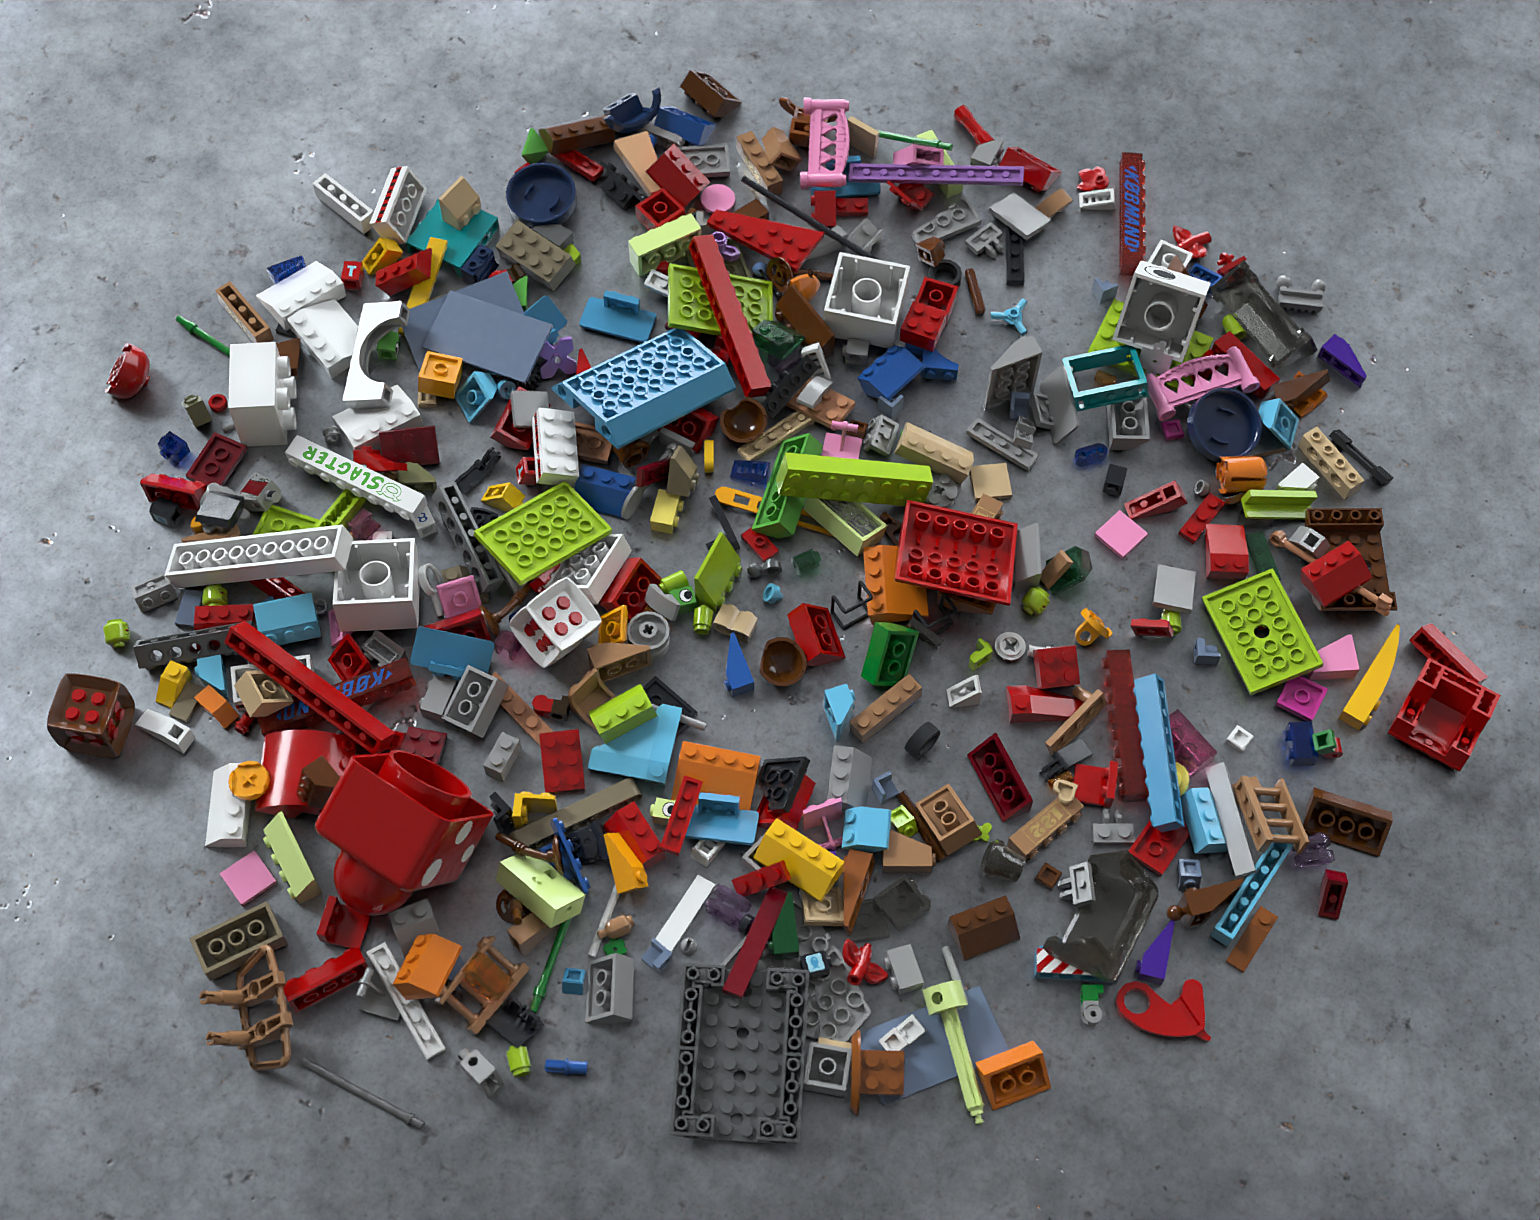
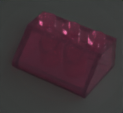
M1177 709L1169 715L1175 762L1184 766L1189 773V778H1192L1211 764L1218 752L1181 711Z

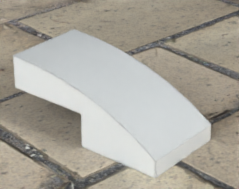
M912 1014L898 1027H894L879 1042L885 1050L903 1051L927 1031L915 1015Z

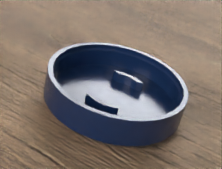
M534 163L523 167L512 176L506 188V200L512 217L532 229L535 226L562 224L575 210L577 193L574 181L566 170L551 163Z
M1217 388L1204 394L1194 402L1188 414L1187 429L1194 447L1204 457L1215 462H1221L1222 459L1220 457L1246 456L1253 451L1261 436L1262 423L1260 414L1249 397L1232 388Z

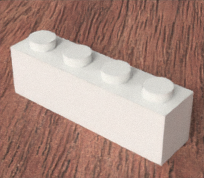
M325 173L312 183L316 197L360 232L365 234L373 228L369 223L374 211Z

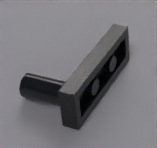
M716 495L710 497L709 500L725 532L726 538L735 550L740 549L737 538ZM715 540L706 544L708 551L711 549Z

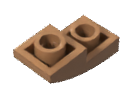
M1061 188L1035 208L1051 219L1056 213L1063 211L1073 200Z

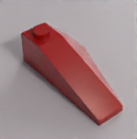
M1027 685L1006 686L1010 723L1067 721L1084 703L1078 698Z

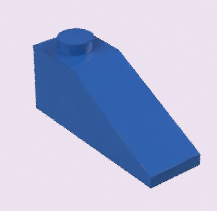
M735 633L730 635L726 680L723 681L726 691H730L732 698L754 690V680Z

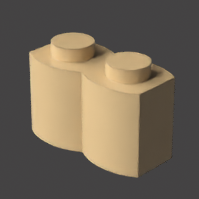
M722 604L713 622V629L728 636L731 633H735L737 640L748 643L757 625L758 618L750 611H739L732 604Z

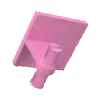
M832 420L831 428L842 430V435L826 432L822 456L859 459L862 438L846 436V431L857 432L858 425L849 424L847 421L837 422Z
M841 797L838 799H828L823 804L811 805L803 810V830L822 825L828 841L819 845L826 850L831 849L833 851L836 847L842 845L843 836L832 839L827 825L828 822L842 817Z

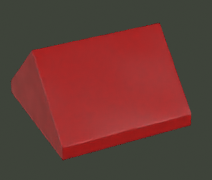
M350 633L346 634L328 658V661L343 683L354 680L353 686H355L361 676L373 675V670L370 662Z

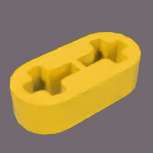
M704 440L705 473H714V440Z

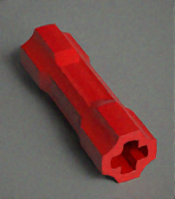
M965 105L955 109L953 116L967 129L978 145L994 141L992 136L982 128Z

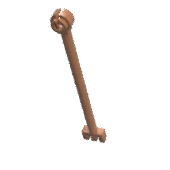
M1276 530L1270 535L1269 540L1275 547H1284L1309 563L1317 560V558L1289 542L1284 531ZM1362 586L1354 590L1376 604L1375 611L1383 616L1389 615L1393 601L1392 598L1384 593L1378 597Z

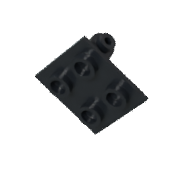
M509 996L506 1000L507 1004L490 1017L486 1023L517 1049L545 1024L541 1021V1017L536 1016L530 1008L526 1009L527 1005H522L516 996Z

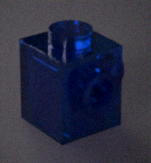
M171 431L162 436L157 443L161 456L167 460L171 459L177 464L191 452L187 442Z

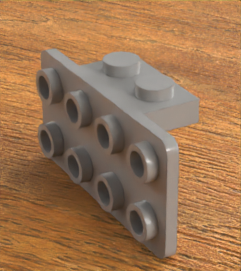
M1059 366L1040 383L1041 394L1036 392L1030 394V403L1036 426L1050 429L1055 444L1061 443L1079 427V420L1066 369L1063 366Z

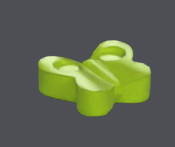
M990 823L978 826L982 835L974 839V843L979 840L985 843L989 841L990 836L988 834L992 829Z

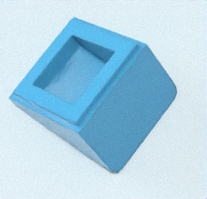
M565 968L562 980V993L582 995L586 970Z

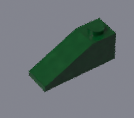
M788 892L772 933V941H768L769 953L774 954V960L799 958L792 892Z

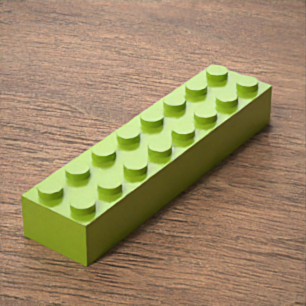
M785 452L776 482L778 494L782 496L906 506L907 500L925 503L932 487L933 479L930 466Z

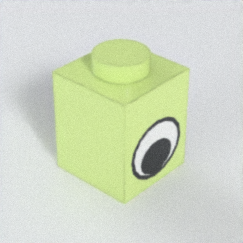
M656 798L655 804H651L650 816L653 817L654 824L667 826L675 804L674 800Z

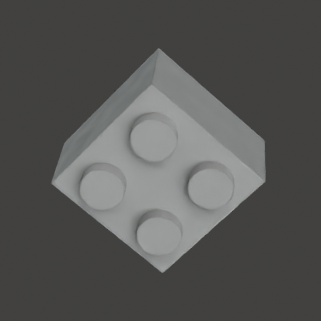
M810 1042L803 1090L845 1097L852 1049Z

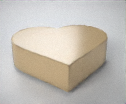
M1061 779L1055 781L1053 792L1058 796L1060 804L1067 806L1073 802L1078 785Z

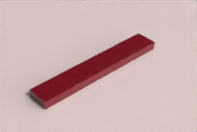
M774 887L768 889L722 990L723 993L741 1000L743 999L775 928L788 894L787 892Z

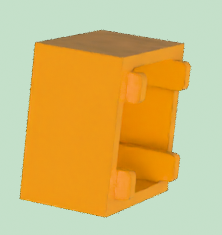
M427 351L418 376V392L454 399L462 376L463 358Z

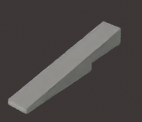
M1224 762L1206 767L1205 771L1235 876L1240 878L1257 873L1228 769Z

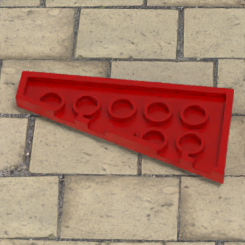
M718 209L707 220V226L724 233L729 238L769 259L775 257L783 258L795 273L824 237V232Z

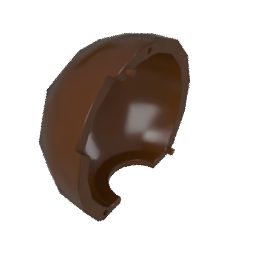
M746 397L735 407L721 412L720 425L723 433L732 441L751 443L760 438L767 426V414L764 407L757 400Z
M776 637L768 640L761 657L760 675L767 682L775 686H788L796 683L803 677L807 668V658L803 649L796 641L788 637Z

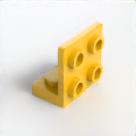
M526 791L515 793L512 817L516 830L528 824L529 812L552 814L558 811L556 796L550 793H541L540 795Z

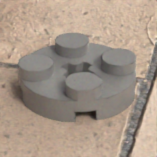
M948 474L932 475L933 484L925 504L950 508L958 494L956 483ZM937 489H940V490L943 491V492H942V495H939L938 493H934V492H935Z

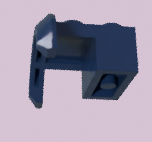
M657 87L652 90L653 101L651 108L643 107L638 95L631 93L603 108L604 114L609 115L603 118L604 122L611 129L622 133L634 132L645 127L658 113L661 104L660 88Z

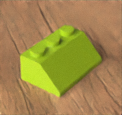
M641 684L589 711V715L605 744L658 716Z

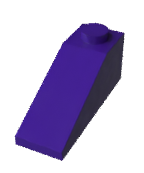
M1334 334L1321 347L1317 357L1361 388L1367 375L1350 345L1343 338Z
M1171 920L1143 954L1141 960H1137L1135 965V972L1138 973L1137 980L1162 985L1164 982L1175 921Z

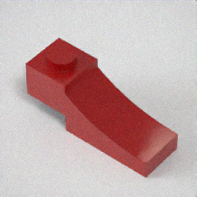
M361 446L360 450H353V462L367 466L372 471H407V463H397L388 460L380 454V450H373L372 446Z

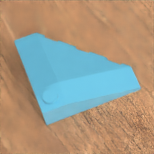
M662 704L657 707V717L607 744L597 745L591 750L587 769L665 785L682 708Z

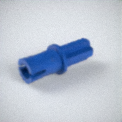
M566 1058V1060L547 1059L545 1071L565 1073V1076L568 1074L587 1075L588 1061H569V1058Z

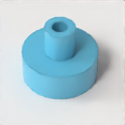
M507 379L500 381L497 385L498 395L505 399H510L511 391L516 390V385Z
M772 583L768 584L763 592V600L771 604L777 600H782L783 594L780 593V587Z

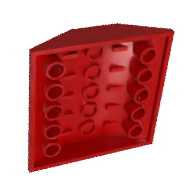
M907 500L897 548L894 581L1010 606L1018 524Z

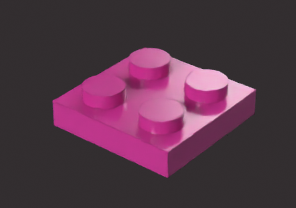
M1298 676L1287 681L1275 705L1311 723L1328 689L1303 676Z

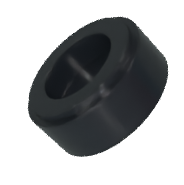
M746 914L739 924L738 932L746 936L755 917Z

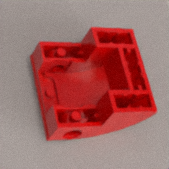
M1428 658L1401 705L1388 734L1460 772L1470 757L1480 733L1490 720L1501 695Z
M286 730L265 735L261 765L268 771L270 782L265 793L256 799L255 811L273 815L282 812L286 818L294 819L302 812L320 815L323 808L309 807L306 802L303 803L297 796L302 769L320 756H323L341 777L351 756H355L357 742L349 736L317 730Z

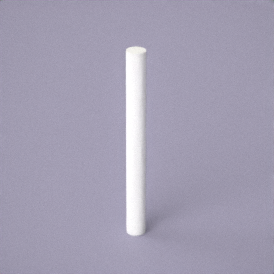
M614 885L597 932L604 929L605 924L610 921L620 895L617 894L616 885ZM597 932L588 952V956L591 958L596 957L602 939H599Z

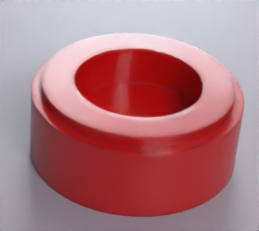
M214 394L209 398L208 404L213 412L220 413L227 409L228 402L224 395Z

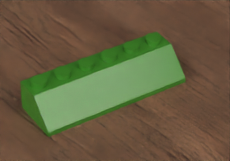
M810 433L782 441L752 527L754 532L779 539L794 535L806 498L779 495L776 477L785 452L821 456L823 445Z

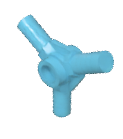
M1021 299L1015 308L1004 312H991L990 319L1004 320L1008 324L1015 326L1023 336L1027 333V330L1021 323V311L1027 304V301Z

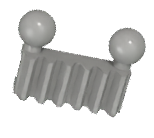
M1280 276L1277 279L1276 284L1280 289V310L1286 307L1287 310L1294 308V311L1301 309V312L1308 310L1309 313L1315 311L1316 314L1322 311L1323 292L1326 290V283L1323 280L1314 281L1312 284L1313 291L1289 289L1291 280L1287 276Z

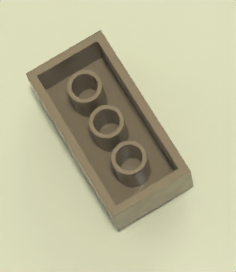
M519 220L512 225L495 246L501 257L512 264L519 263L526 274L553 292L575 266L571 255Z
M268 901L189 938L203 972L209 981L243 966L262 945H269L274 951L288 944Z

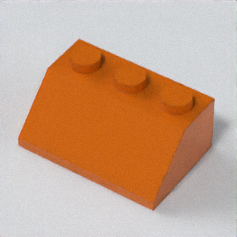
M436 934L418 935L397 973L393 986L405 1000L439 997L463 949L462 946Z
M1034 1041L975 1063L979 1080L992 1110L1051 1088L1043 1052Z

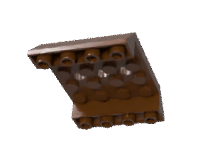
M1382 508L1306 509L1305 527L1311 528L1324 536L1331 545L1325 554L1350 541L1361 553L1365 563L1369 565V571L1372 575V579L1361 586L1378 597L1384 593L1392 598L1390 611H1397L1395 592L1389 591L1380 534L1384 526ZM1354 590L1325 608L1312 595L1313 603L1320 611H1375L1376 604Z

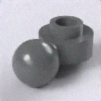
M774 558L768 559L763 565L753 562L747 567V573L751 577H758L761 573L773 576L782 572V563Z

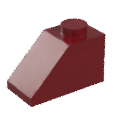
M1325 869L1320 887L1319 916L1339 919L1348 886L1346 873Z

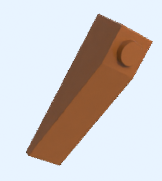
M849 849L848 855H845L843 858L844 927L849 935L852 934L876 864L873 854Z

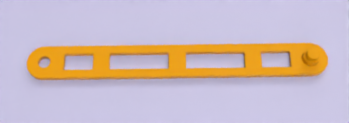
M719 487L715 491L719 503L755 514L759 510L757 509L758 503H761L763 498L729 487ZM735 495L750 499L748 506L733 502ZM802 509L801 515L812 517ZM801 521L797 523L799 527L833 536L825 528Z

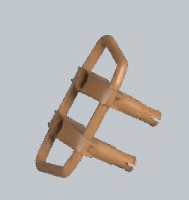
M269 945L260 946L237 971L236 990H204L199 995V999H205L200 1000V1003L203 1005L231 1006V1009L239 1010L242 1031H210L206 1035V1040L212 1041H207L206 1044L209 1046L238 1047V1050H245L250 1067L255 1071L284 1068L291 1059L289 1030L294 1023H292L291 1018L292 1012H287L283 989L287 984L284 977L285 971H279L274 951ZM265 954L270 973L259 979L252 980L244 987V976ZM276 995L279 1013L265 1020L258 1021L257 1024L250 1028L247 1008L273 999ZM281 1038L282 1059L258 1062L254 1048Z

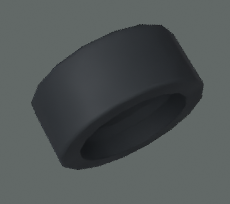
M942 259L938 266H930L928 278L937 280L934 277L935 273L949 271L955 276V280L947 283L960 286L962 271L956 262Z
M931 722L924 723L909 738L905 745V750L913 758H921L936 743L941 731Z

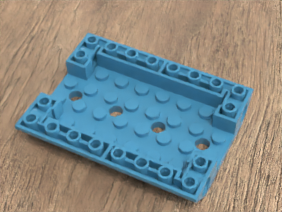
M674 328L552 386V390L573 409L579 406L584 407L595 417V429L614 447L619 449L736 390V386L726 364L686 330Z

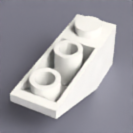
M149 709L144 712L135 724L140 729L183 754L195 740V736L190 728L175 719Z

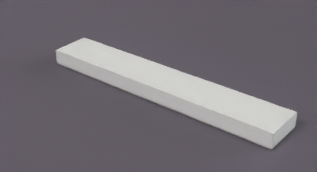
M384 942L367 951L368 958L425 1059L429 1061L446 1051L418 999L405 1000L393 986L400 967L387 944Z

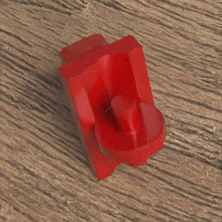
M1225 252L1220 254V260L1217 261L1218 266L1223 265V267L1219 268L1215 273L1225 277V283L1234 279L1230 270L1233 269L1237 277L1247 272L1244 264L1247 260L1245 255L1231 261L1234 259L1233 254L1228 255Z

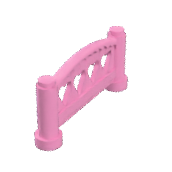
M804 98V115H811L808 172L800 173L801 190H808V187L846 186V175H843V171L848 159L850 146L849 127L845 115L846 111H849V101H846V99L812 100L811 98ZM833 115L838 117L836 119V126H831L824 122V120ZM832 130L837 131L835 134L837 139L835 141H831L823 135ZM831 145L836 146L834 150L836 154L834 156H830L822 150ZM830 160L836 161V163L834 164L835 170L830 171L821 165L827 163Z
M1233 346L1227 350L1228 354L1212 355L1189 360L1171 368L1159 377L1153 374L1146 375L1148 392L1157 409L1156 414L1159 420L1165 421L1172 418L1176 414L1174 407L1195 401L1217 388H1235L1240 386L1243 393H1250L1259 388L1260 383L1257 377L1253 376L1240 349ZM1227 364L1229 366L1227 377L1216 371L1214 367ZM1210 369L1212 371L1211 382L1200 377L1198 372ZM1194 375V388L1184 383L1181 378ZM1172 380L1178 381L1177 393L1165 387L1164 383H1171Z

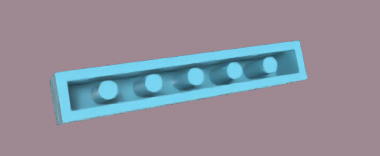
M1271 843L1255 864L1257 873L1248 875L1210 936L1225 946H1229L1294 844Z

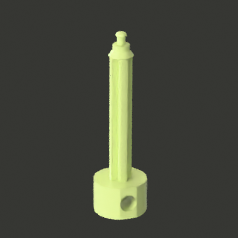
M961 980L941 983L923 990L929 1016L940 1014L942 1016L967 1110L971 1113V1116H975V1123L980 1125L984 1122L981 1114L984 1113V1104L957 1012L958 1009L968 1005Z

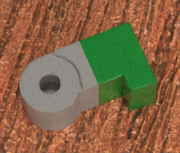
M1082 985L1080 988L1082 1021L1089 1027L1096 1026L1102 1018V1010L1099 1008L1098 998H1101L1104 993L1103 985Z

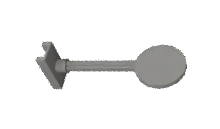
M662 427L659 431V443L666 446V451L658 461L672 457L678 445L684 448L690 458L694 455L692 450L695 445L694 442ZM650 485L642 488L635 486L630 491L622 507V518L627 520L635 513L644 491Z

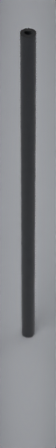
M743 176L741 182L816 229L824 232V234L856 254L879 260L750 178Z

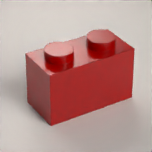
M836 190L814 191V195H811V206H814V213H811V217L828 228L836 227Z

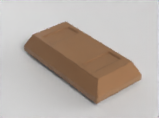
M1061 549L1041 571L1040 581L1049 590L1074 562Z

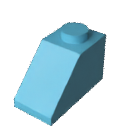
M221 655L197 659L198 666L195 667L196 677L201 679L203 685H210L222 697L228 698L225 663Z

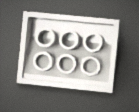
M315 261L256 295V298L284 330L287 331L290 329L287 318L303 308L334 298L338 301L345 297L346 293L343 282L332 270Z
M335 298L303 308L287 318L290 329L297 338H301V343L331 379L350 367L358 326Z
M398 384L391 387L393 395L390 407L348 408L332 416L352 451L360 450L361 446H372L373 450L380 448V431L423 426L420 413Z
M610 534L561 562L559 569L555 573L552 572L550 574L551 580L543 588L547 589L557 581L567 577L579 587L591 604L597 605L632 551L624 535Z

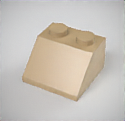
M460 176L439 198L443 221L457 230L466 226L475 214H478L482 208L479 195L463 176Z
M246 671L234 685L250 717H266L294 702L288 690L262 671Z

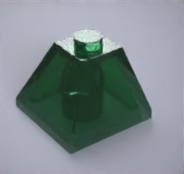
M1077 546L1064 551L1074 563L1051 587L1052 595H1056L1086 579L1092 570L1088 551ZM1052 557V558L1046 560V565H1047L1054 557Z

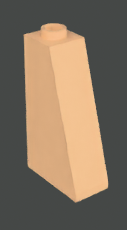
M648 131L615 140V151L648 197L660 190L661 188L645 172L657 160Z

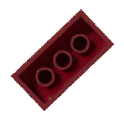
M994 733L969 752L967 756L1001 820L1006 822L1029 812L1033 799L997 733Z

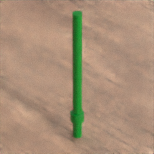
M877 130L879 131L880 138L948 151L953 149V144L944 143L941 140H928Z
M180 315L176 317V322L184 326L185 330L191 334H196L230 357V348L198 328V325L193 321H188Z
M571 918L560 924L538 986L534 988L532 994L534 997L530 1009L535 1014L541 999H544L546 995V986Z

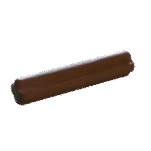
M973 268L966 269L965 276L976 314H984L986 308L975 270Z

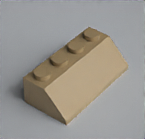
M908 422L904 426L894 453L918 465L930 466L931 471L940 475L948 474L953 481L959 484L969 475L974 461L973 452Z

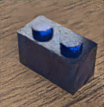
M1312 721L1288 722L1285 730L1282 732L1283 741H1286L1287 744L1286 758L1290 761V766H1311L1319 758L1318 752L1315 751L1312 734H1314Z

